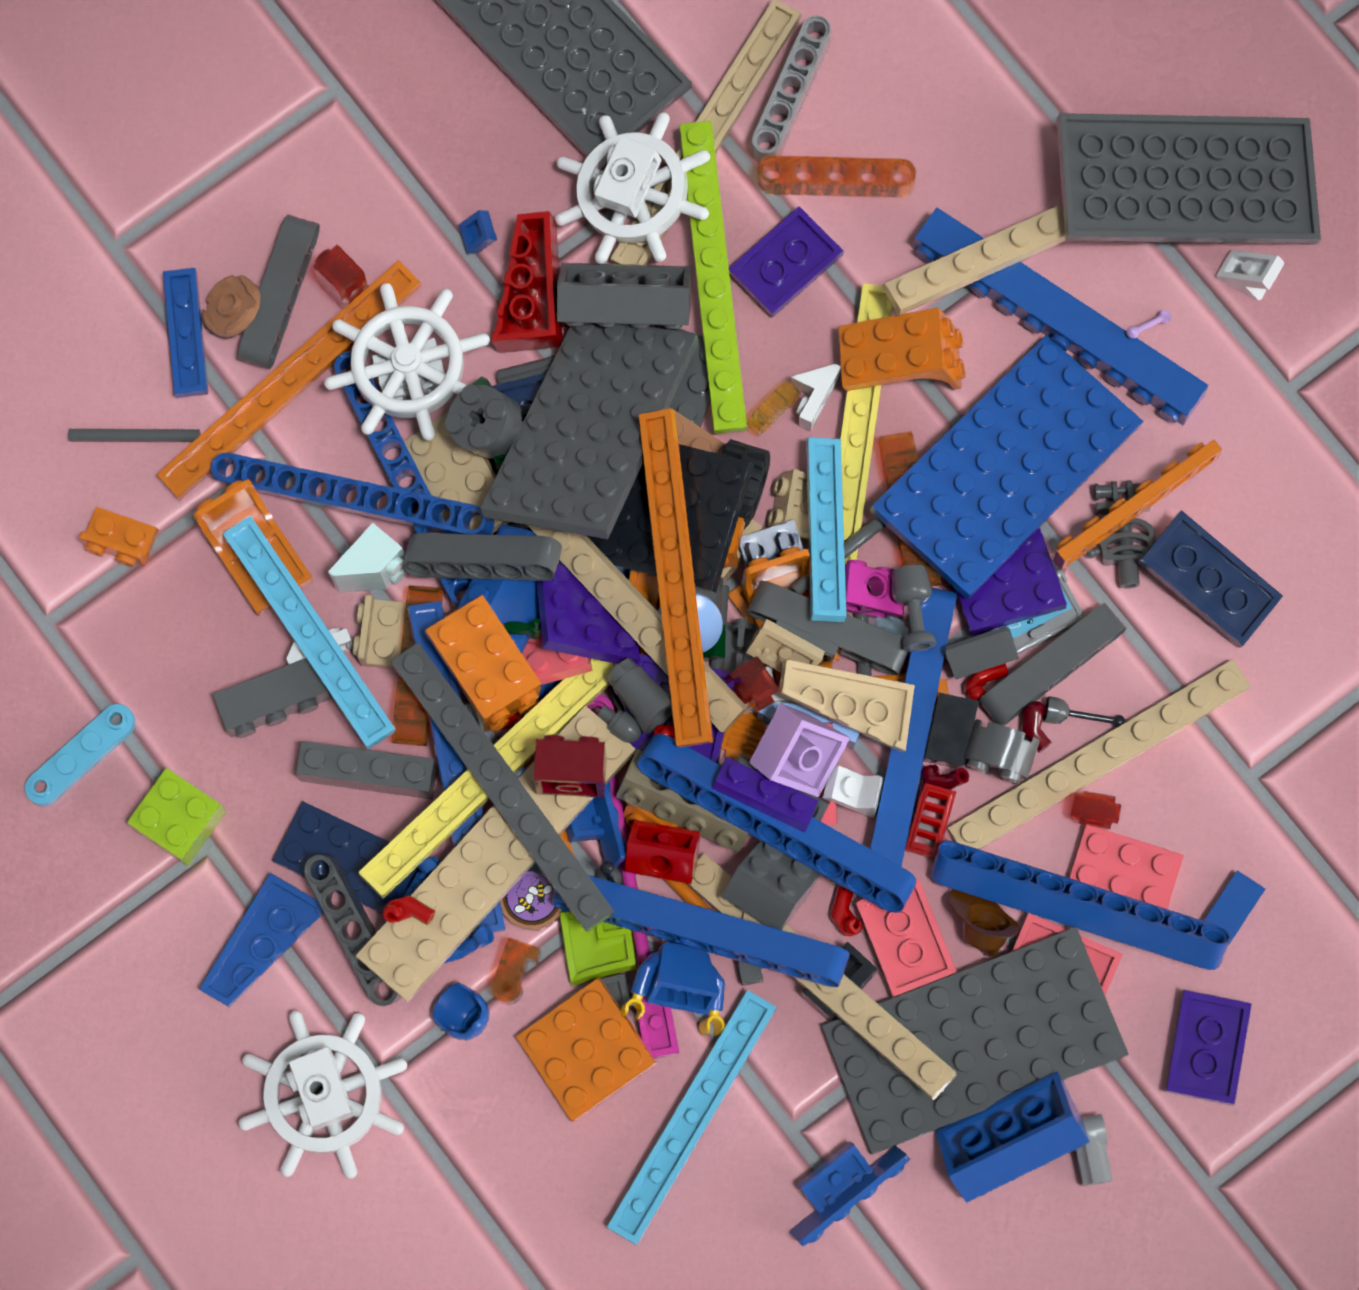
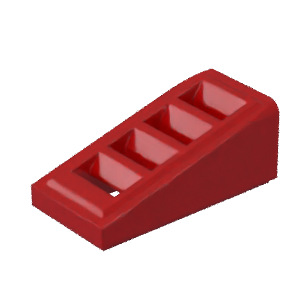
M924 783L905 851L935 859L938 847L943 842L956 796L955 791ZM927 796L947 801L946 806L926 801ZM923 810L942 814V820L922 815ZM922 823L939 828V831L934 833L918 827ZM916 836L935 841L934 847L915 842Z

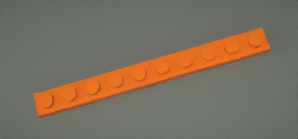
M400 260L384 272L156 474L159 480L179 501L212 473L211 463L218 454L236 452L334 365L339 355L352 349L354 341L333 330L332 325L335 320H343L361 330L370 319L385 311L380 287L383 284L388 283L392 285L398 307L422 287L421 282Z
M669 408L639 414L676 746L682 748L713 743L676 418L675 411Z

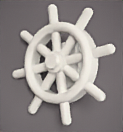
M665 112L657 116L649 135L644 133L618 135L611 118L603 115L599 119V124L606 141L599 144L588 155L584 163L567 157H560L557 160V166L560 169L578 175L577 198L579 205L557 214L555 222L559 226H564L585 216L592 227L604 236L595 255V261L598 264H605L616 241L623 243L647 241L654 259L657 262H662L666 259V252L659 235L669 229L681 213L700 220H705L709 216L707 208L686 201L688 192L686 171L707 163L710 160V154L708 151L702 150L680 160L675 151L661 140L670 121L669 115ZM663 160L668 166H665L658 170V167L661 161ZM608 163L605 168V171L601 170L604 167V165ZM672 178L670 195L650 188ZM647 200L664 207L651 218L645 201ZM607 207L615 210L611 221L600 215L598 210ZM627 215L634 218L637 217L639 220V224L623 225Z
M385 283L380 287L385 311L370 319L361 330L340 319L333 322L332 327L335 332L354 341L351 352L352 371L326 378L324 384L327 389L333 390L356 383L363 398L373 406L361 427L364 434H372L385 413L400 418L417 417L423 439L429 441L435 436L429 413L442 407L454 393L458 395L467 386L461 382L464 370L463 352L487 346L490 338L487 334L481 333L459 340L451 325L441 317L453 297L449 289H443L431 309L428 310L416 306L398 307L392 285ZM403 324L420 325L411 343L408 342ZM391 328L396 348L377 339V337ZM434 331L438 334L445 344L437 346L435 338L429 339L431 333ZM369 349L378 353L372 356L374 364L366 366ZM449 357V367L445 374L441 359ZM378 377L382 392H379L369 379Z
M293 1011L289 1016V1020L297 1041L283 1050L273 1064L252 1054H246L242 1059L245 1067L266 1076L264 1084L265 1109L242 1117L239 1120V1127L247 1131L271 1122L277 1133L291 1144L280 1169L281 1174L285 1177H289L294 1173L303 1152L307 1151L319 1154L336 1152L344 1176L352 1179L357 1175V1168L349 1149L350 1146L361 1140L373 1125L394 1135H400L404 1131V1125L401 1122L379 1113L382 1100L380 1080L405 1071L407 1062L399 1058L377 1067L374 1066L366 1053L355 1045L365 1023V1016L362 1013H355L352 1016L343 1037L340 1038L331 1035L310 1036L301 1012ZM350 1058L357 1064L362 1073L342 1080L341 1071L347 1059ZM281 1083L291 1087L293 1092L299 1091L300 1096L280 1103ZM366 1086L365 1105L348 1098V1092ZM297 1111L300 1112L303 1122L298 1132L290 1126L284 1116ZM353 1116L357 1117V1121L343 1132L340 1121ZM326 1126L331 1136L328 1138L311 1137L314 1130Z

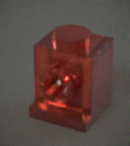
M758 656L724 678L727 684L732 681L735 682L737 685L734 687L736 695L744 704L748 703L751 709L755 707L757 712L774 703L775 701L772 696L779 691V688Z

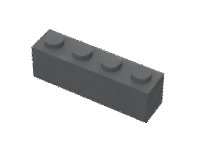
M306 658L213 694L226 731L230 737L237 736V738L250 736L256 732L255 728L265 724L269 726L281 724L287 720L288 715L300 712V714L310 713L319 707L318 704L328 700L335 702Z
M301 741L296 775L301 782L433 800L438 766L435 759Z

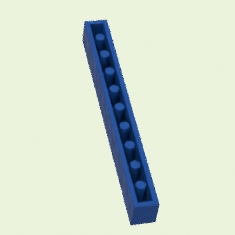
M936 207L915 236L913 249L916 250V254L922 260L931 263L985 238ZM1020 261L968 284L974 294L981 298L988 297L997 303L998 309L1006 315L1012 316L1014 314L1024 321L1023 324L1030 331L1048 335L1051 338L1050 340L1064 351L1069 350L1078 356L1077 359L1082 365L1089 369L1096 368L1104 373L1105 378L1116 387H1125L1132 392V396L1138 402L1144 405L1151 404L1160 410L1159 413L1164 419L1171 423L1178 422L1184 425L1206 394L1209 386L1207 383L1138 338L1130 339L1126 334V330Z

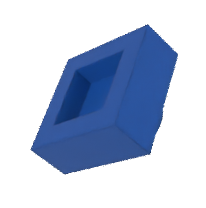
M478 210L459 224L468 254H478L497 240L489 212L486 210Z

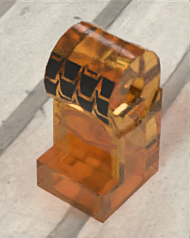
M508 937L492 983L493 995L500 1003L512 1005L521 999L524 990L522 981L529 962L539 963L542 955L541 948Z

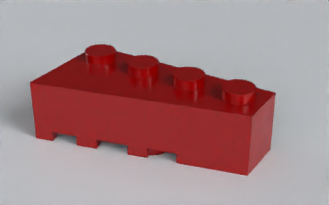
M550 211L517 214L509 253L511 256L508 271L505 272L502 301L499 302L496 330L493 331L491 341L499 353L560 347L563 342L562 322H557V283L559 279L557 224Z

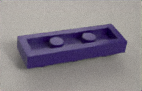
M728 757L725 758L712 786L713 790L802 832L806 831L819 802L789 786L772 781L762 773Z

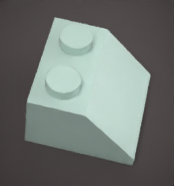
M372 523L328 573L335 588L340 593L388 589L392 583L398 584L407 574L402 568L405 553L398 543Z

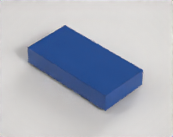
M1237 870L1204 921L1227 930L1230 934L1229 946L1266 888Z

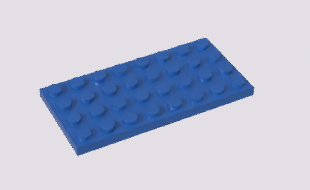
M1048 335L1034 346L870 509L879 520L967 600L1144 422L1067 352L1052 342Z

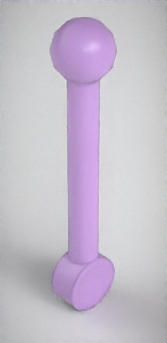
M1161 310L1157 317L1137 327L1130 326L1126 334L1130 339H1135L1140 332L1160 322L1167 324L1172 316L1167 310Z

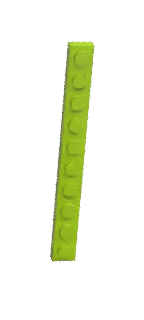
M712 120L680 124L683 159L702 150H706L710 154V160L707 163L686 171L688 182V201L705 207L709 211L707 219L700 220L690 216L714 434L747 431Z

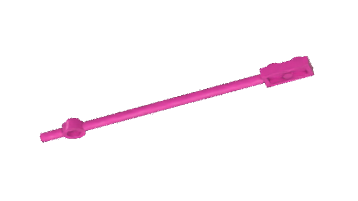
M601 694L587 706L592 712L595 709H602L604 705L614 711L610 699ZM615 774L610 780V794L613 806L618 811V825L621 836L627 845L628 833L621 799L616 798L619 786L617 775ZM625 859L620 864L623 885L638 889L636 875L625 872ZM632 930L638 964L640 966L650 955L646 934ZM643 996L642 1002L645 1006V1013L638 1019L643 1042L655 1059L680 1054L671 1008L647 1003L646 997Z

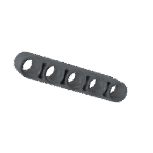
M291 215L285 217L259 288L261 295L260 307L255 319L244 331L238 350V360L268 369L272 368L318 240L319 223Z
M415 533L410 537L402 568L410 575L426 578L549 581L555 576L562 545L559 541L547 536Z
M768 581L759 582L747 610L749 615L763 622L766 619L773 623L779 620L839 645L837 653L891 675H899L908 651L903 649L904 638L846 614L844 622L811 620L810 598Z
M1106 603L1101 604L989 690L979 700V703L997 724L1006 725L1022 713L1029 703L1039 700L1115 641L1127 628Z
M331 854L312 856L307 860L304 867L306 879L368 997L378 1006L396 1003L401 997L393 991L390 999L383 998L379 993V985L382 980L356 957L359 951L377 932L338 859ZM321 860L325 861L330 868L329 875L325 879L320 878L316 873V865ZM336 890L341 891L345 895V905L341 909L336 908L332 904V895ZM352 920L358 922L362 929L361 935L357 939L350 937L347 931V926Z

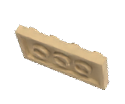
M448 412L432 422L435 432L432 440L427 441L423 439L421 431L404 441L431 496L468 503L481 508L496 478V474L487 458L459 446L452 439L450 433L445 428V419L448 416ZM449 508L441 512L445 522L450 517ZM481 515L472 518L470 522L471 530H475L481 525ZM494 519L495 525L492 534L499 530L501 524L507 525L510 522Z

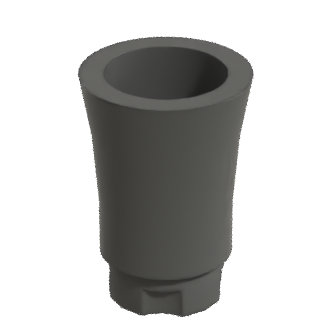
M626 658L618 663L609 672L606 680L613 686V691L634 716L644 734L653 732L658 725H664L673 716L671 695L661 688L641 666H637L631 658Z

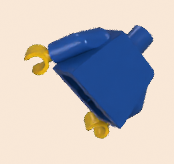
M671 941L662 943L658 952L650 953L637 970L630 991L633 992L632 999L622 1006L621 1016H626L629 1005L637 1010L634 1021L642 1017L645 1013L642 999L645 996L646 1002L650 1004L708 1015L707 1018L702 1019L699 1023L700 1033L702 1035L708 1034L711 1022L714 1025L713 1035L721 1034L725 1028V1022L719 1016V1011H723L725 981L712 965L709 953Z

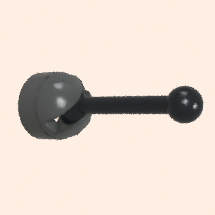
M1048 696L1045 705L1047 709V714L1044 715L1045 723L1060 724L1068 716L1111 723L1116 728L1126 722L1122 715L1110 717L1070 710L1066 701L1058 697Z
M610 861L602 862L596 878L623 885L621 871L617 867L614 869V865Z

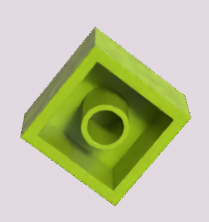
M166 768L127 823L134 831L188 867L224 817L226 810L220 803Z

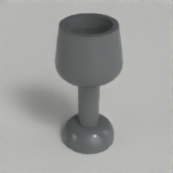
M907 565L892 571L893 599L898 604L907 605L911 633L904 638L903 649L909 652L924 651L937 645L935 636L924 630L921 603L931 597L932 587L926 567L923 565Z

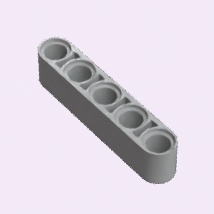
M811 16L803 23L752 138V154L754 159L762 165H771L779 159L830 45L831 27L828 20L822 16ZM812 32H820L824 36L819 39L811 38L809 34ZM800 59H807L811 64L800 66L796 62ZM793 86L799 89V91L795 94H788L784 89ZM775 114H782L787 119L782 122H776L771 117ZM771 142L774 144V147L764 150L759 147V144Z

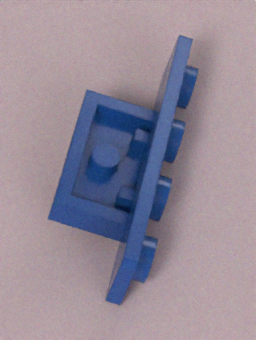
M609 781L605 785V798L594 797L566 828L569 842L600 840L605 861L612 862L615 869L626 859L627 845L619 829V815L616 807L613 806Z
M850 1141L797 1184L815 1208V1211L794 1227L790 1234L801 1246L817 1241L828 1226L833 1222L844 1219L855 1204L860 1200L871 1197L877 1191L878 1186L886 1179L898 1175L910 1158L899 1147L894 1146L870 1166L856 1146Z

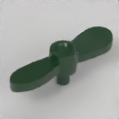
M535 618L530 624L518 621L504 623V628L509 634H528L532 639H539L542 636L541 623L538 618Z

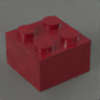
M545 735L544 739H536L533 778L536 794L605 798L607 764L605 742H599L598 738L590 736L579 737L578 741H567L565 737L560 735Z

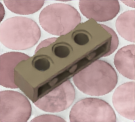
M637 749L616 798L625 801L631 806L650 812L662 820L670 821L688 830L699 831L701 836L739 853L748 833L644 775L637 765V761L643 751Z

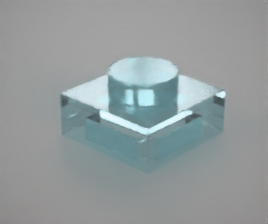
M878 616L874 625L902 638H905L909 632V628L904 626L905 623L892 616H886L885 619Z

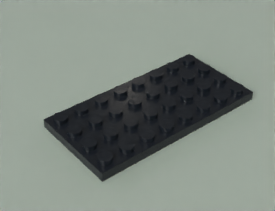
M520 405L522 410L520 411L521 418L524 421L530 408ZM679 444L695 588L716 593L754 464L750 461ZM494 461L492 468L497 476L499 468ZM643 462L609 538L587 537L615 567L657 577L645 466ZM510 522L507 524L509 526L532 531L526 524H520L515 522Z

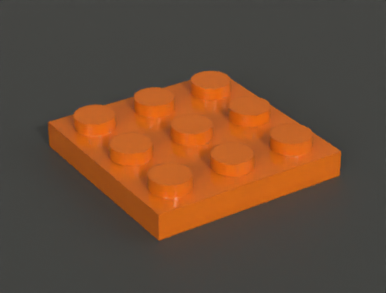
M601 978L591 982L516 1036L572 1122L577 1121L657 1064V1061L627 1016H621V1007Z

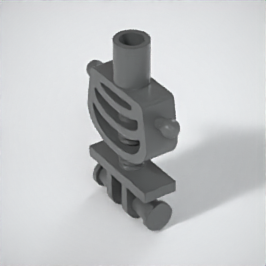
M1126 480L1125 487H1118L1117 481H1111V485L1094 484L1095 501H1099L1101 498H1111V502L1096 503L1095 515L1109 514V508L1119 500V494H1126V501L1136 495L1135 490L1142 483H1132L1131 480ZM1138 518L1133 519L1119 529V533L1111 535L1098 544V548H1093L1087 552L1089 558L1100 555L1104 566L1118 565L1121 588L1140 586L1138 561L1155 541V531L1152 525ZM1132 528L1140 530L1144 534L1132 532ZM1119 543V546L1107 549L1109 546Z

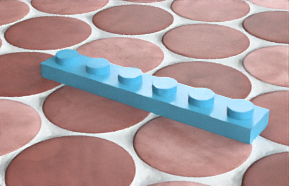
M808 437L806 442L811 620L844 622L846 619L841 439Z

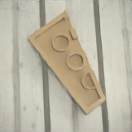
M792 660L783 661L778 695L899 752L906 751L915 685Z

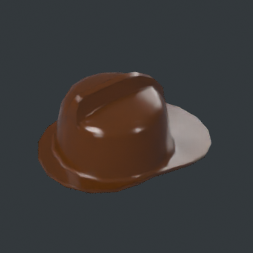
M958 890L951 892L949 897L950 906L962 919V934L964 940L969 945L982 950L990 957H994L1005 944L1007 938L1017 935L1019 931L1018 923L1007 915L996 902Z

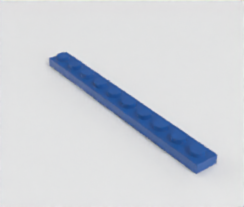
M436 601L408 606L407 611L414 645L418 642L460 698L456 679L425 634L427 628L444 619L442 602ZM428 715L442 790L444 792L468 769ZM482 806L451 834L454 848L483 817ZM500 902L471 932V936L483 925L486 927L487 924H489L493 933L505 930Z

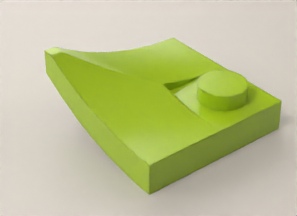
M560 913L572 986L612 974L637 970L632 930L602 922L586 933L572 913Z

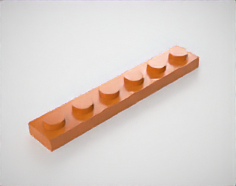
M1215 439L1206 445L1201 442L1194 446L1187 453L1188 458L1180 464L1177 461L1170 463L1161 471L1163 476L1154 482L1151 479L1145 481L1135 490L1136 495L1128 501L1122 498L1109 508L1110 513L1101 520L1098 516L1084 525L1082 528L1084 532L1076 538L1070 535L1056 546L1057 551L1053 562L1061 571L1215 462L1222 448Z

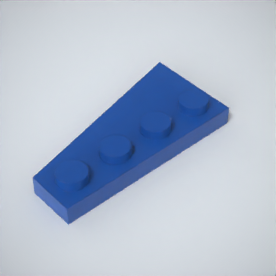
M270 873L199 990L230 1008L324 914L318 900Z

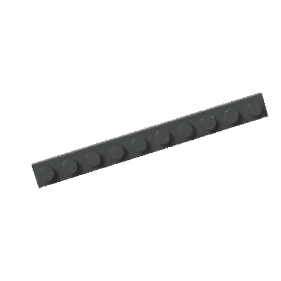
M416 643L391 660L393 667L585 932H589L613 915V908L420 643Z

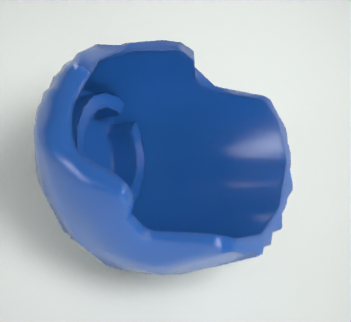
M461 983L449 985L441 993L435 1002L432 1016L433 1021L450 1037L467 1041L482 1034L483 1030L487 1027L490 1012L486 1001L478 992Z

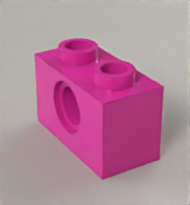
M848 560L847 564H845L846 611L886 621L903 616L905 605L895 602L892 596V571L894 569L888 567H877L875 569L867 567V563L864 561ZM867 584H868L869 587H870L871 594L869 593V591H868V589H867Z

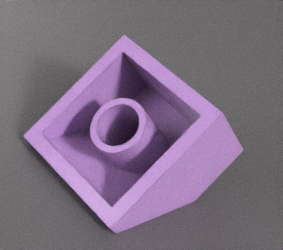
M780 703L749 763L772 781L819 797L850 737L805 712Z

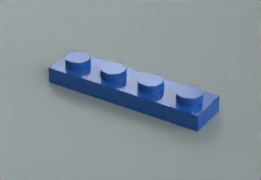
M195 267L163 271L174 394L176 398L209 394L197 271Z

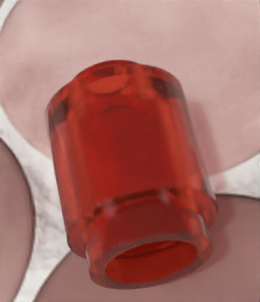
M1083 791V794L1075 792L1070 819L1078 820V824L1110 829L1112 823L1118 824L1121 804L1115 803L1116 796Z

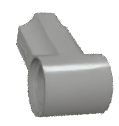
M1102 1114L1081 1117L1090 1140L1089 1143L1075 1150L1082 1186L1111 1182L1112 1175L1105 1146L1108 1143L1103 1116Z

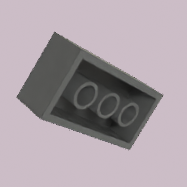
M562 263L557 283V322H565L569 326L598 323L602 327H613L618 323L630 324L635 328H645L653 324L663 325V327L668 329H678L683 325H689L692 266Z

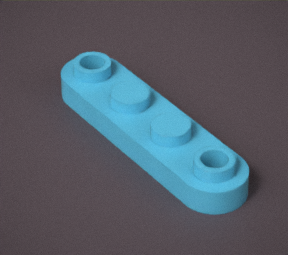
M113 704L101 712L28 778L25 784V793L29 800L41 807L50 806L131 735L136 726V719L132 711L125 705ZM116 715L122 716V722L119 725L112 724V718ZM42 782L46 783V790L38 793L36 791L37 785Z

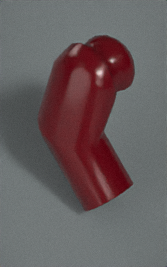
M1040 701L1029 703L1023 710L1021 731L1026 733L1025 737L1030 742H1032L1033 736L1040 740L1037 751L1041 753L1051 745L1052 741L1041 730L1042 718L1047 714L1046 706Z
M935 764L925 766L921 770L924 778L922 779L923 784L928 783L949 790L969 781V773L962 767L947 774H940L939 767Z

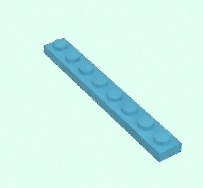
M251 515L223 533L225 539L366 748L369 750L395 733V727Z
M749 990L746 991L607 1226L609 1230L634 1245H638L777 1009L776 1006Z

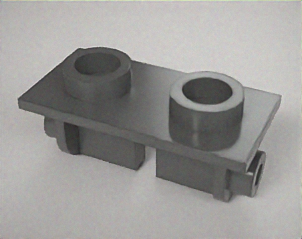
M743 618L736 619V623H726L723 671L737 673L735 689H750L756 681L757 659L746 653L757 628L755 624H749V620Z

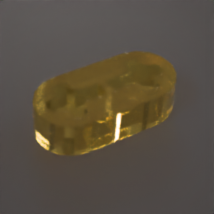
M785 381L753 412L747 420V426L758 436L762 435L792 406L799 397L800 391L789 381Z

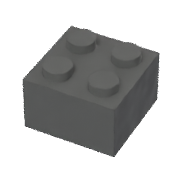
M760 841L738 866L722 897L766 926L782 930L806 901L820 873Z

